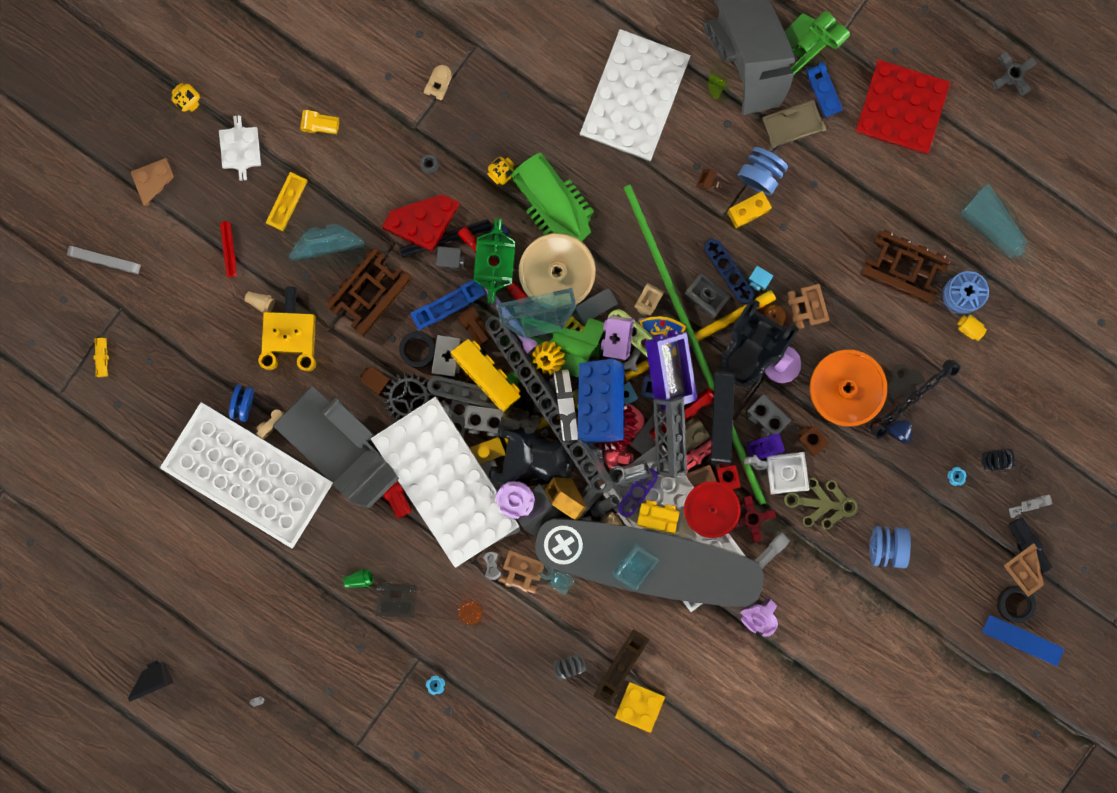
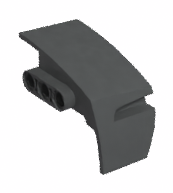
M714 0L719 9L718 19L705 21L704 31L721 60L725 63L733 61L739 70V76L744 87L742 115L780 107L793 80L794 73L790 69L789 64L795 63V57L770 1Z
M313 385L273 424L274 428L294 445L328 480L333 482L332 485L357 506L370 508L399 479L393 468L386 463L378 449L369 441L374 436V433L340 400L335 397L329 402Z

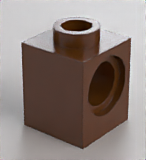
M372 366L369 369L366 367L360 375L362 378L360 382L379 396L386 389V385L391 382L389 378Z
M806 426L799 432L801 436L798 440L811 456H815L829 444L815 426L811 428ZM810 434L815 435L817 438L815 445L808 443L807 438Z

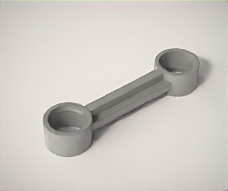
M782 532L776 536L768 547L755 559L761 569L776 554L781 552L790 540Z

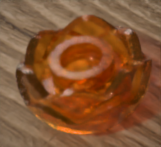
M769 305L762 313L781 326L786 320V313L779 305Z
M467 601L459 608V619L461 622L470 626L478 623L482 619L481 606L474 601Z

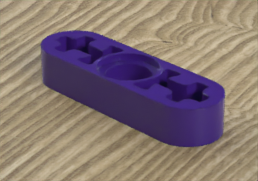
M653 468L649 469L654 473L653 477L655 479L653 481L649 480L646 484L650 487L646 489L644 485L635 481L620 502L618 511L623 517H630L635 513L656 483L658 474ZM635 487L643 489L644 494L641 498L633 496L632 491ZM630 496L634 501H638V504L635 505L633 502L630 507L632 512H626L625 514L622 505L629 503L630 500L627 497Z

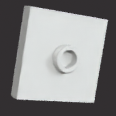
M805 452L766 457L770 495L809 491Z

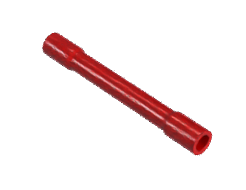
M465 226L457 234L476 253L477 238ZM491 256L489 258V264L491 266H497L498 263ZM513 280L511 285L506 286L510 294L520 305L529 298Z

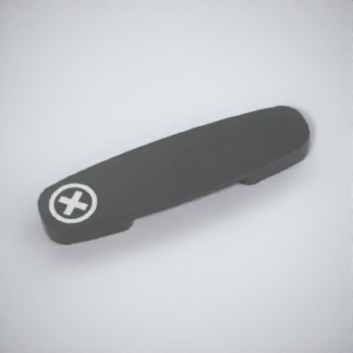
M572 518L549 519L540 527L535 544L536 555L546 566L612 587L675 600L746 607L759 599L764 582V574L760 565L754 559L742 554L677 536L608 524L601 521L574 520Z

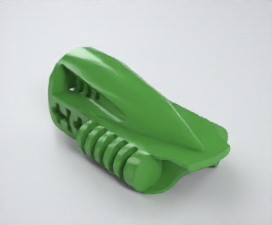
M542 153L532 156L511 174L512 180L531 205L526 211L529 215L536 211L530 218L534 220L540 217L534 222L536 226L544 222L538 228L540 231L548 228L543 232V235L564 233L583 241L591 233L588 223L594 210L591 207L583 210L589 205L586 201L580 205L585 199L583 196L577 198L581 194L578 190L572 194L577 187L572 185L567 188L572 184L571 179L563 183Z

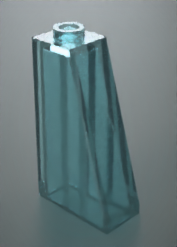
M987 183L959 215L1010 259L1015 256L1020 257L1026 250L1024 246L1028 241L991 185Z

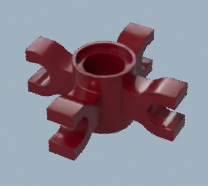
M752 496L743 497L746 513L743 518H739L735 527L743 525L749 527L753 543L760 542L762 537L759 525L764 520L777 518L775 510L759 513L754 510ZM750 514L757 516V522L754 525L748 523L747 518Z

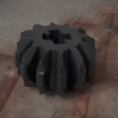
M1012 449L991 450L982 454V465L987 471L1011 469L1015 466L1016 459Z

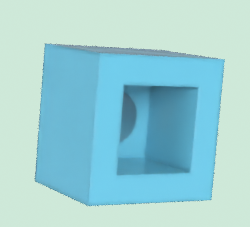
M756 266L748 279L749 286L757 291H760V289L764 291L773 275Z
M630 382L625 384L624 391L629 393V397L624 398V403L627 405L638 400V397Z

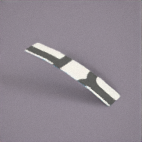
M569 370L554 371L563 441L577 440L578 431Z

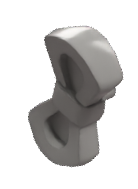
M757 455L744 459V465H752L754 469L765 470L768 468V462L759 460Z
M488 552L483 557L487 563L485 576L490 580H496L501 576V571L497 568V561L500 556L496 552Z

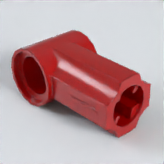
M398 480L384 493L397 519L412 512L404 495L405 491Z

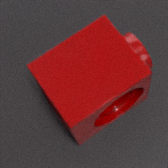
M720 464V468L715 469L718 482L727 485L731 489L741 488L736 465ZM725 471L732 473L733 478L730 482L723 480V473Z

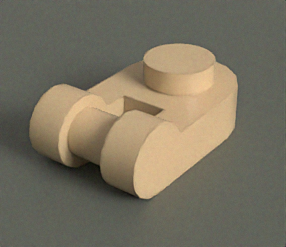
M445 65L435 67L425 87L424 94L434 95L436 99L442 101L452 78L449 67ZM435 83L441 85L440 89L434 88Z
M274 410L271 413L272 418L268 422H262L256 428L258 430L256 435L261 439H265L276 429L273 427V424L284 412Z

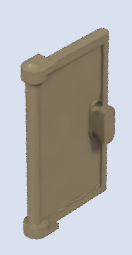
M814 100L762 117L772 149L820 131H826V126L821 120Z

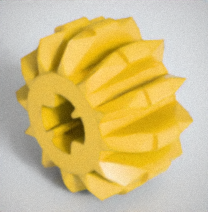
M548 341L539 344L532 355L535 359H533L532 363H537L536 369L541 368L543 374L549 372L551 375L554 374V371L557 372L562 368L566 361L563 359L565 353L560 352L561 346L556 347L555 342L549 344Z

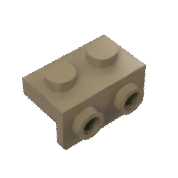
M696 415L685 419L687 454L691 449L693 450L708 440L710 436Z

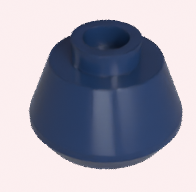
M898 420L888 426V432L902 444H908L913 434L911 430L913 426L906 420L902 422Z

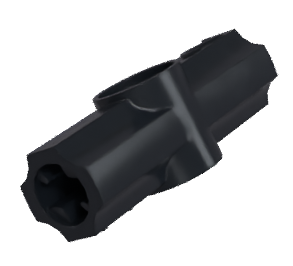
M1021 517L1008 524L1007 526L1017 541L1020 553L1034 543L1036 545L1041 574L1049 571L1052 565L1042 550L1043 546L1040 540L1031 532L1024 518Z

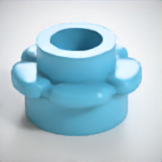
M954 467L948 472L947 477L952 485L957 486L965 483L967 475L960 467Z
M432 676L430 680H427L426 687L430 694H441L444 691L445 681L439 678V676Z

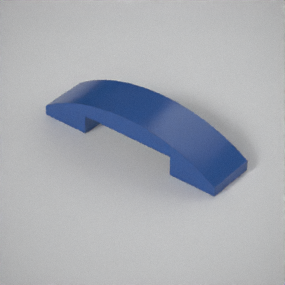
M473 279L431 304H426L410 313V316L420 331L467 307L485 296L486 293L483 287Z

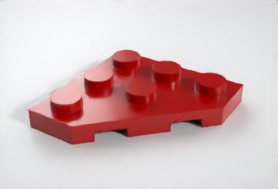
M441 194L391 210L382 228L433 252L460 204L458 201Z

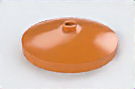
M840 350L825 357L814 369L810 379V397L817 412L827 421L844 427L858 426L873 419L882 409L887 397V380L881 366L871 356L857 350ZM844 386H848L850 388V391L848 393L846 392V390H843Z

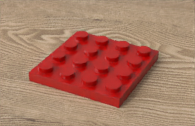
M878 59L855 132L928 154L951 82Z

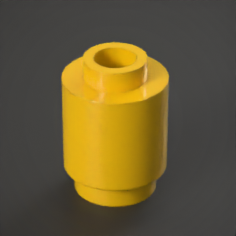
M970 314L967 316L963 315L957 323L959 325L958 330L972 340L979 341L987 331L984 324Z

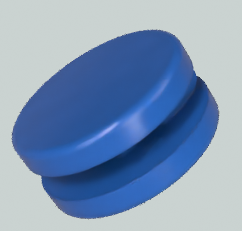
M236 385L229 407L230 419L235 420L238 416L240 421H247L254 399L253 387L248 386L244 393V386Z

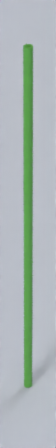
M631 185L625 186L626 195L679 319L683 324L687 325L685 333H687L688 340L706 382L714 392L713 376ZM733 425L732 443L759 505L764 504L766 500L751 465H744V459L747 456Z

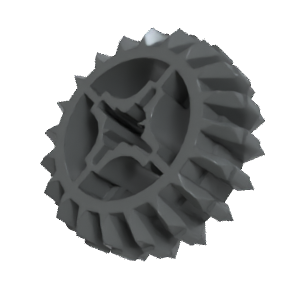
M404 372V379L398 374L396 376L399 381L396 382L394 379H391L390 381L394 385L392 387L386 385L390 392H384L383 395L389 396V399H384L383 403H390L385 409L387 411L393 409L389 414L391 417L398 414L395 419L396 421L414 411L416 401L425 399L423 403L425 404L429 401V397H434V395L428 393V389L425 386L428 380L425 379L421 382L422 375L415 379V373L412 372L411 378H408V373ZM410 383L418 384L424 393H413ZM404 384L403 394L394 397L396 389ZM408 391L411 396H415L410 404L407 400H403ZM394 403H405L408 414L400 412Z

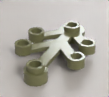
M816 478L808 479V483L810 480L816 482L814 487L809 485V489H812L820 500L802 498L794 492L787 493L784 496V504L789 508H794L797 505L819 507L810 516L803 517L802 524L805 527L813 526L814 522L830 509L838 511L830 518H825L821 521V527L825 530L831 529L833 524L843 516L851 517L858 511L856 500L846 498L834 480L827 481L825 488L827 491L833 492L839 502L829 499L818 485L819 483ZM830 482H833L835 485L832 490L828 487ZM790 496L794 498L793 504L788 502ZM846 504L851 505L852 508L850 511H847L845 509ZM806 518L811 519L810 525L805 524ZM826 520L830 522V526L828 528L824 526V522Z

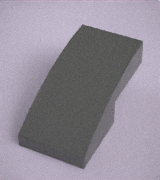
M607 288L579 304L574 310L584 325L589 318L595 319L619 303L610 288Z

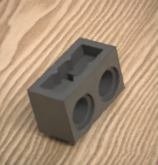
M764 394L746 411L748 414L747 418L754 425L758 423L762 427V433L766 436L780 433L791 422ZM757 406H762L765 409L763 416H758L755 413ZM771 419H776L779 423V427L776 430L769 426Z

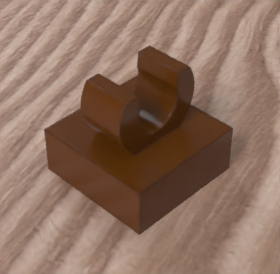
M703 169L696 187L702 190L715 189V187L719 188L722 181L715 178L717 172L713 169Z

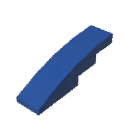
M989 615L982 633L1054 666H1058L1065 650L1054 643Z

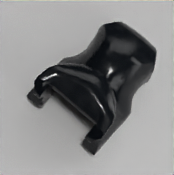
M750 299L732 327L730 345L721 355V370H735L734 384L742 388L761 380L765 369L771 363H775L782 358L799 331V328L792 322L785 329L756 311L759 308L760 302Z
M499 422V436L507 438L508 444L503 468L492 466L489 471L490 478H494L495 481L502 483L512 481L525 483L532 479H541L550 483L553 477L571 478L574 461L558 437L553 438L542 435L539 430L532 426Z

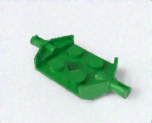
M494 218V230L478 237L476 245L474 281L487 289V303H491V296L492 303H495L497 290L511 285L516 242L502 233V219H499L498 222L496 218ZM493 255L498 256L500 259L497 266L489 264V258Z

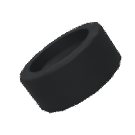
M414 331L403 337L400 342L399 353L407 365L413 368H423L433 361L436 346L428 334ZM422 339L428 344L429 353L426 358L420 361H414L409 358L406 349L411 340Z
M1020 586L1007 587L998 596V612L1007 621L1015 623L1026 622L1032 618L1036 611L1037 604L1034 595L1031 594L1028 597ZM1020 593L1025 596L1028 603L1025 613L1014 616L1007 611L1005 603L1009 595Z

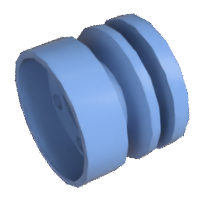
M754 147L751 152L752 155H749L747 158L752 165L744 164L737 177L755 191H763L765 195L771 196L778 185L774 178L781 179L783 177L782 172H786L788 165L774 153L760 147Z
M972 271L961 272L945 284L942 293L943 302L955 314H969L985 304L989 296V287L986 280L980 274ZM967 288H969V292L971 293L968 296L966 295L967 292L964 291Z
M874 526L869 544L872 566H879L881 562V566L886 567L890 558L892 567L907 568L911 549L909 528L895 527L892 536H890L889 527H884L882 530L881 526Z

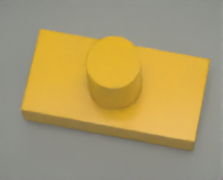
M499 437L470 447L480 464L505 456V451Z

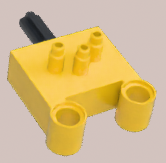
M286 287L284 313L264 312L262 353L259 356L258 362L266 370L270 371L278 366V358L273 353L301 354L297 358V365L305 372H311L316 367V360L314 358L316 316L314 314H296V287ZM271 356L273 358L272 364L265 366L264 359ZM305 358L311 359V365L308 368L302 366V361Z

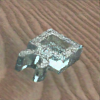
M544 565L548 569V574L539 573V576L542 579L550 580L548 586L565 596L575 579L565 572L559 570L554 572L553 568Z

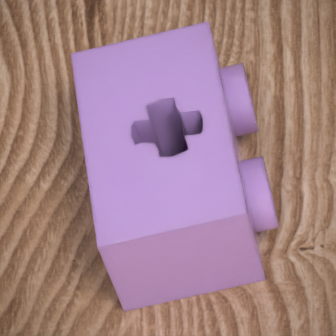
M611 315L605 320L603 331L606 332V335L601 343V350H604L603 356L623 360L630 356L634 319ZM617 334V337L620 339L616 341V337H613V335Z

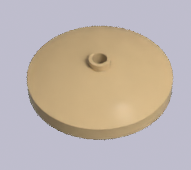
M550 233L535 239L526 248L520 260L519 278L525 293L535 303L545 308L559 310L577 305L589 294L595 281L596 267L590 250L582 241L569 234ZM555 267L561 268L562 271L556 272Z

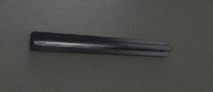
M488 219L466 226L473 235L491 229ZM463 227L443 233L436 247L462 239L457 233ZM409 244L400 248L403 258L426 251V249L415 244Z

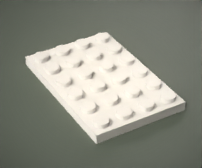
M620 29L581 129L580 136L651 162L691 55Z

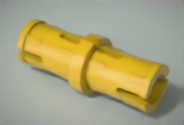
M95 338V355L93 356L96 365L95 377H108L107 360H109V355H107V338Z

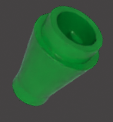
M363 568L347 577H343V583L346 589L369 587L370 584H373V576L370 569L365 570Z

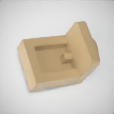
M647 283L634 307L637 308L639 313L651 316L664 291Z

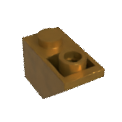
M553 477L544 490L550 503L574 520H578L587 508L572 478Z

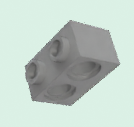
M468 405L464 428L468 429V433L480 434V431L487 432V436L499 437L498 427L491 428L489 421L492 418H498L500 422H505L506 411L502 413L499 409ZM474 415L481 417V423L477 426L470 423V419Z

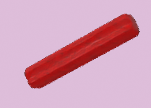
M223 221L220 223L226 276L232 278L237 276L232 229L229 221Z

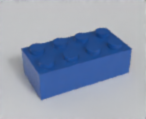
M615 359L579 363V440L593 444L624 439V364Z

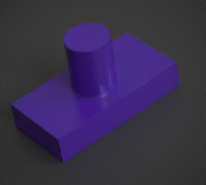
M779 433L746 444L750 457L757 455L759 460L785 451Z

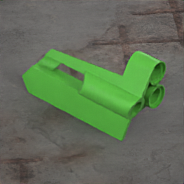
M824 11L817 19L802 13L784 31L793 54L800 57L790 69L795 74L826 45L838 49L850 36L849 31L842 24L837 23L835 18L827 11Z
M524 318L518 323L524 332L531 327H535L552 333L553 338L551 342H555L556 347L561 346L560 352L565 353L563 359L566 361L560 370H569V375L579 377V363L588 362L592 356L599 358L603 351L601 350V343L606 335V332L603 331L604 322L593 318L588 319L583 332L529 318ZM526 334L528 338L535 339L538 344L545 342V340ZM509 337L505 339L506 346L510 343ZM517 352L515 356L520 357V353Z

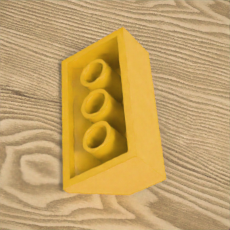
M467 339L450 352L451 357L504 413L520 399L518 393L521 391L514 383L510 385L505 380L507 376L501 369L497 371L493 367L494 361L488 355L483 356L480 352L481 347L474 340L471 342Z

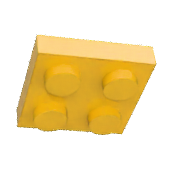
M629 682L615 718L651 733L665 696Z

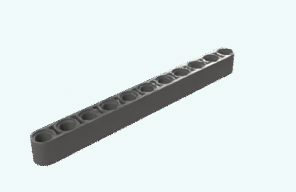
M490 317L486 322L488 333L591 489L597 493L610 491L613 487L612 478L590 445L579 439L563 441L561 424L557 423V417L560 415L557 395L541 371L536 369L537 365L532 363L533 359L531 356L527 355L523 350L522 343L504 318ZM497 321L500 324L498 330L495 329V323ZM507 337H509L510 343L508 346H506L505 339ZM517 352L520 353L519 361H516L515 355ZM527 368L531 370L529 377L525 374ZM538 383L541 385V391L539 393H537L536 391V385ZM548 399H550L552 402V405L549 409L546 406V402ZM579 447L583 448V455L581 457L578 455ZM590 463L594 465V471L592 473L588 470V466ZM600 479H603L605 482L603 489L599 487Z

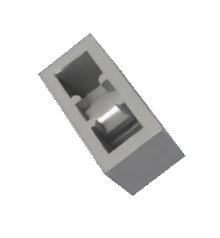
M437 335L432 366L433 375L455 378L456 374L460 373L461 367L454 359H449V362H446V359L443 357L462 344L460 338Z

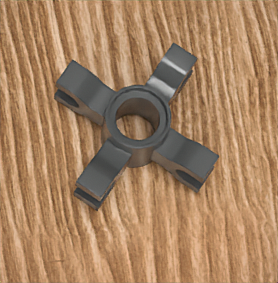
M1006 51L997 58L1006 71L1002 77L991 85L996 91L1007 83L1010 85L1015 84L1022 97L1031 90L1030 86L1023 79L1025 72L1033 68L1037 63L1032 57L1022 65L1014 64ZM1010 71H1016L1018 78L1012 77Z

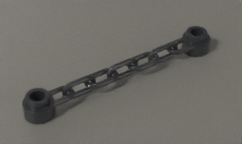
M949 359L945 361L943 369L938 374L933 375L918 391L913 392L906 401L893 409L881 422H873L870 426L871 434L877 439L882 438L887 433L888 428L886 426L901 416L908 407L921 399L927 391L940 383L946 375L950 377L957 375L961 366L955 360ZM936 378L937 381L931 385L930 382ZM916 395L917 398L912 402L911 398ZM897 411L899 414L893 418L891 415Z

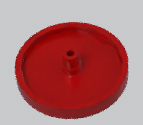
M715 481L701 483L690 491L685 500V519L690 528L701 536L708 538L724 536L736 526L739 520L740 503L738 497L731 488L723 483Z

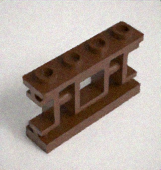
M879 231L874 241V244L882 247L876 262L867 259L860 275L931 305L938 292V289L930 286L936 271L944 274L951 261L947 260V256L941 253L934 254L929 252L930 249L925 246L919 245L917 247L911 244L912 241L909 239L894 237V233L890 231ZM889 243L900 247L895 257L885 253ZM901 255L917 262L911 277L895 271ZM924 258L935 262L930 272L921 269ZM882 260L891 264L887 274L875 270L879 268ZM917 276L926 279L923 290L910 285L915 282Z
M377 248L374 250L370 249L364 256L365 261L361 265L355 266L351 272L353 275L350 279H345L339 286L341 288L337 294L333 293L327 300L329 303L327 307L336 315L344 308L356 318L351 327L363 337L412 280V277L400 267L394 274L383 267L380 263L386 256ZM374 260V265L381 270L375 278L371 277L367 272L364 273ZM386 275L394 281L401 276L388 293L383 296L387 289L380 283ZM367 279L381 289L369 304L356 294ZM348 291L356 298L350 308L342 301L338 304ZM362 304L370 311L376 305L373 311L359 326L360 322L363 319L355 312L360 308Z

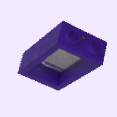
M674 329L667 331L666 335H653L652 339L645 341L654 399L671 400L679 397L684 398V405L697 401L687 333ZM661 405V409L666 410V405Z

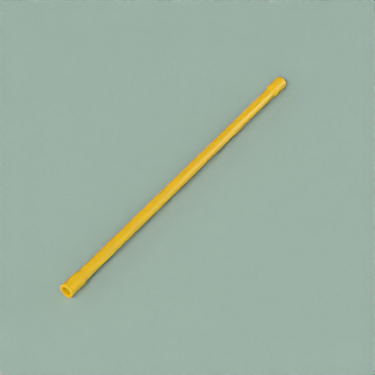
M772 290L755 300L760 302L759 308H762L775 301L776 297ZM746 305L695 332L697 341L699 342L737 321ZM648 359L636 365L638 369L636 372H633L631 369L625 371L626 381L648 370ZM574 401V408H575V410H576V409H577V406H576V403H575V401ZM542 417L528 426L540 430L549 425L545 417Z

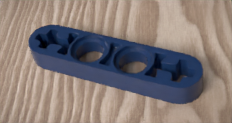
M717 239L708 240L704 246L706 255L736 300L741 304H748L750 299L754 297L753 290L722 244ZM710 243L712 245L716 244L718 246L716 248L718 254H720V252L723 253V255H720L716 260H714L713 258L716 256L715 252L708 250L710 248ZM720 259H727L729 262L728 268H720L718 261ZM732 274L739 277V283L736 285L729 282V276ZM742 283L745 285L742 287V290L749 292L748 300L740 298L742 293L739 289L737 292L734 290Z

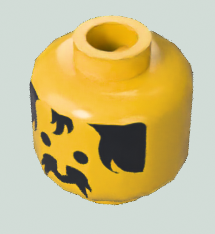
M180 83L171 92L173 103L181 111L190 110L192 112L199 106L200 94L190 84Z
M498 157L488 166L489 172L487 175L497 185L499 183L504 185L512 178L511 174L514 171L513 167L515 164L508 157L506 159Z

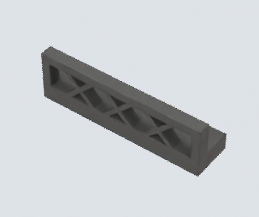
M678 397L671 400L653 399L657 474L671 478L687 474L684 398ZM661 405H666L665 415L661 412ZM663 423L667 427L666 434L662 431L661 425ZM663 442H665V444L667 445V452H665L662 448ZM664 461L668 464L669 471L663 470Z

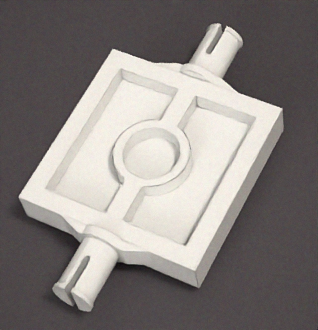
M233 116L234 127L219 130L222 168L237 169L239 181H243V179L245 181L247 180L246 169L253 166H261L258 128L242 127L241 116H238V123L237 117Z

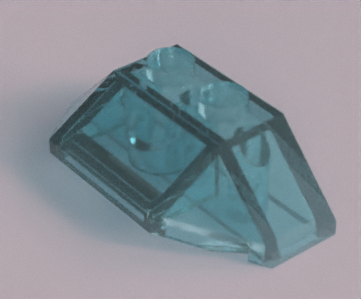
M335 223L327 225L325 229L319 230L318 227L308 229V232L302 234L288 257L291 262L361 248L365 247L366 244L363 239Z
M572 288L497 304L500 323L524 339L562 331L576 308Z

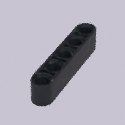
M715 369L711 464H731L735 370Z

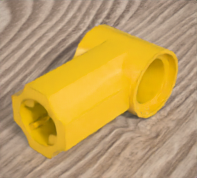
M303 110L300 125L301 131L309 133L324 132L337 135L339 117L320 115L315 111Z

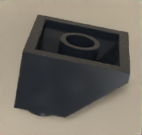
M157 660L147 664L148 669L143 670L128 697L129 702L173 683L165 662L159 663Z

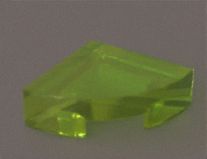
M711 73L708 79V89L712 97L717 100L727 82Z

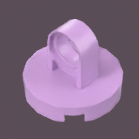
M788 346L782 358L775 363H771L765 369V375L775 383L791 382L798 376L801 370L799 354L795 349Z
M513 481L507 482L500 487L495 501L500 506V511L508 517L519 518L520 516L529 515L534 507L535 497L527 484Z
M770 598L763 601L761 605L753 603L742 609L741 614L743 617L741 620L752 632L756 633L759 631L763 633L762 636H771L778 627L777 619L773 615L777 605Z

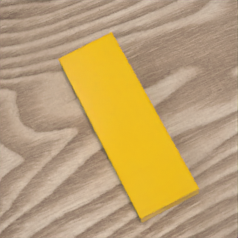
M292 172L289 173L267 218V225L284 232L308 182L307 179Z

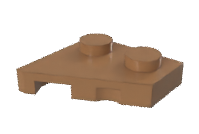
M167 158L131 171L141 201L145 207L150 204L149 202L156 194L163 190L164 185L174 178Z
M1034 543L1003 565L1028 597L1044 585Z

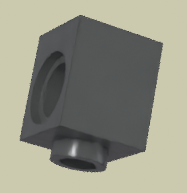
M438 247L436 267L460 270V265L464 266L465 254H462L461 249Z

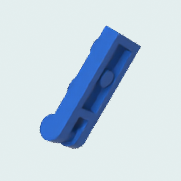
M822 61L817 63L815 67L805 68L806 75L824 118L841 112L843 108L828 75L825 63ZM820 73L822 78L816 80L815 74Z

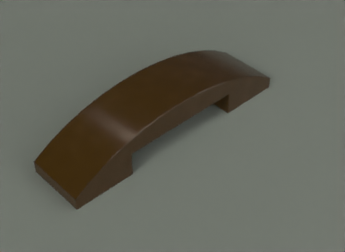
M634 629L632 630L593 696L608 706L612 704L626 677L650 639Z

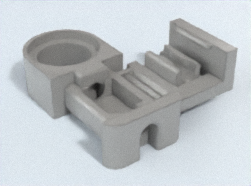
M1044 495L1021 502L1022 505L1009 508L1010 516L1014 518L1020 516L1021 512L1051 505L1050 495Z

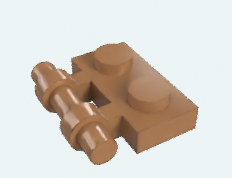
M820 284L801 288V297H796L795 291L788 292V304L792 307L794 315L792 317L793 322H796V326L799 329L805 328L803 322L805 319L809 320L810 326L830 321ZM804 302L806 313L801 314L799 303Z
M509 550L503 569L510 571L508 576L501 574L499 582L505 583L507 587L513 586L522 589V592L527 593L528 591L535 594L537 586L531 585V580H540L545 565L539 560ZM515 573L525 576V582L514 579Z

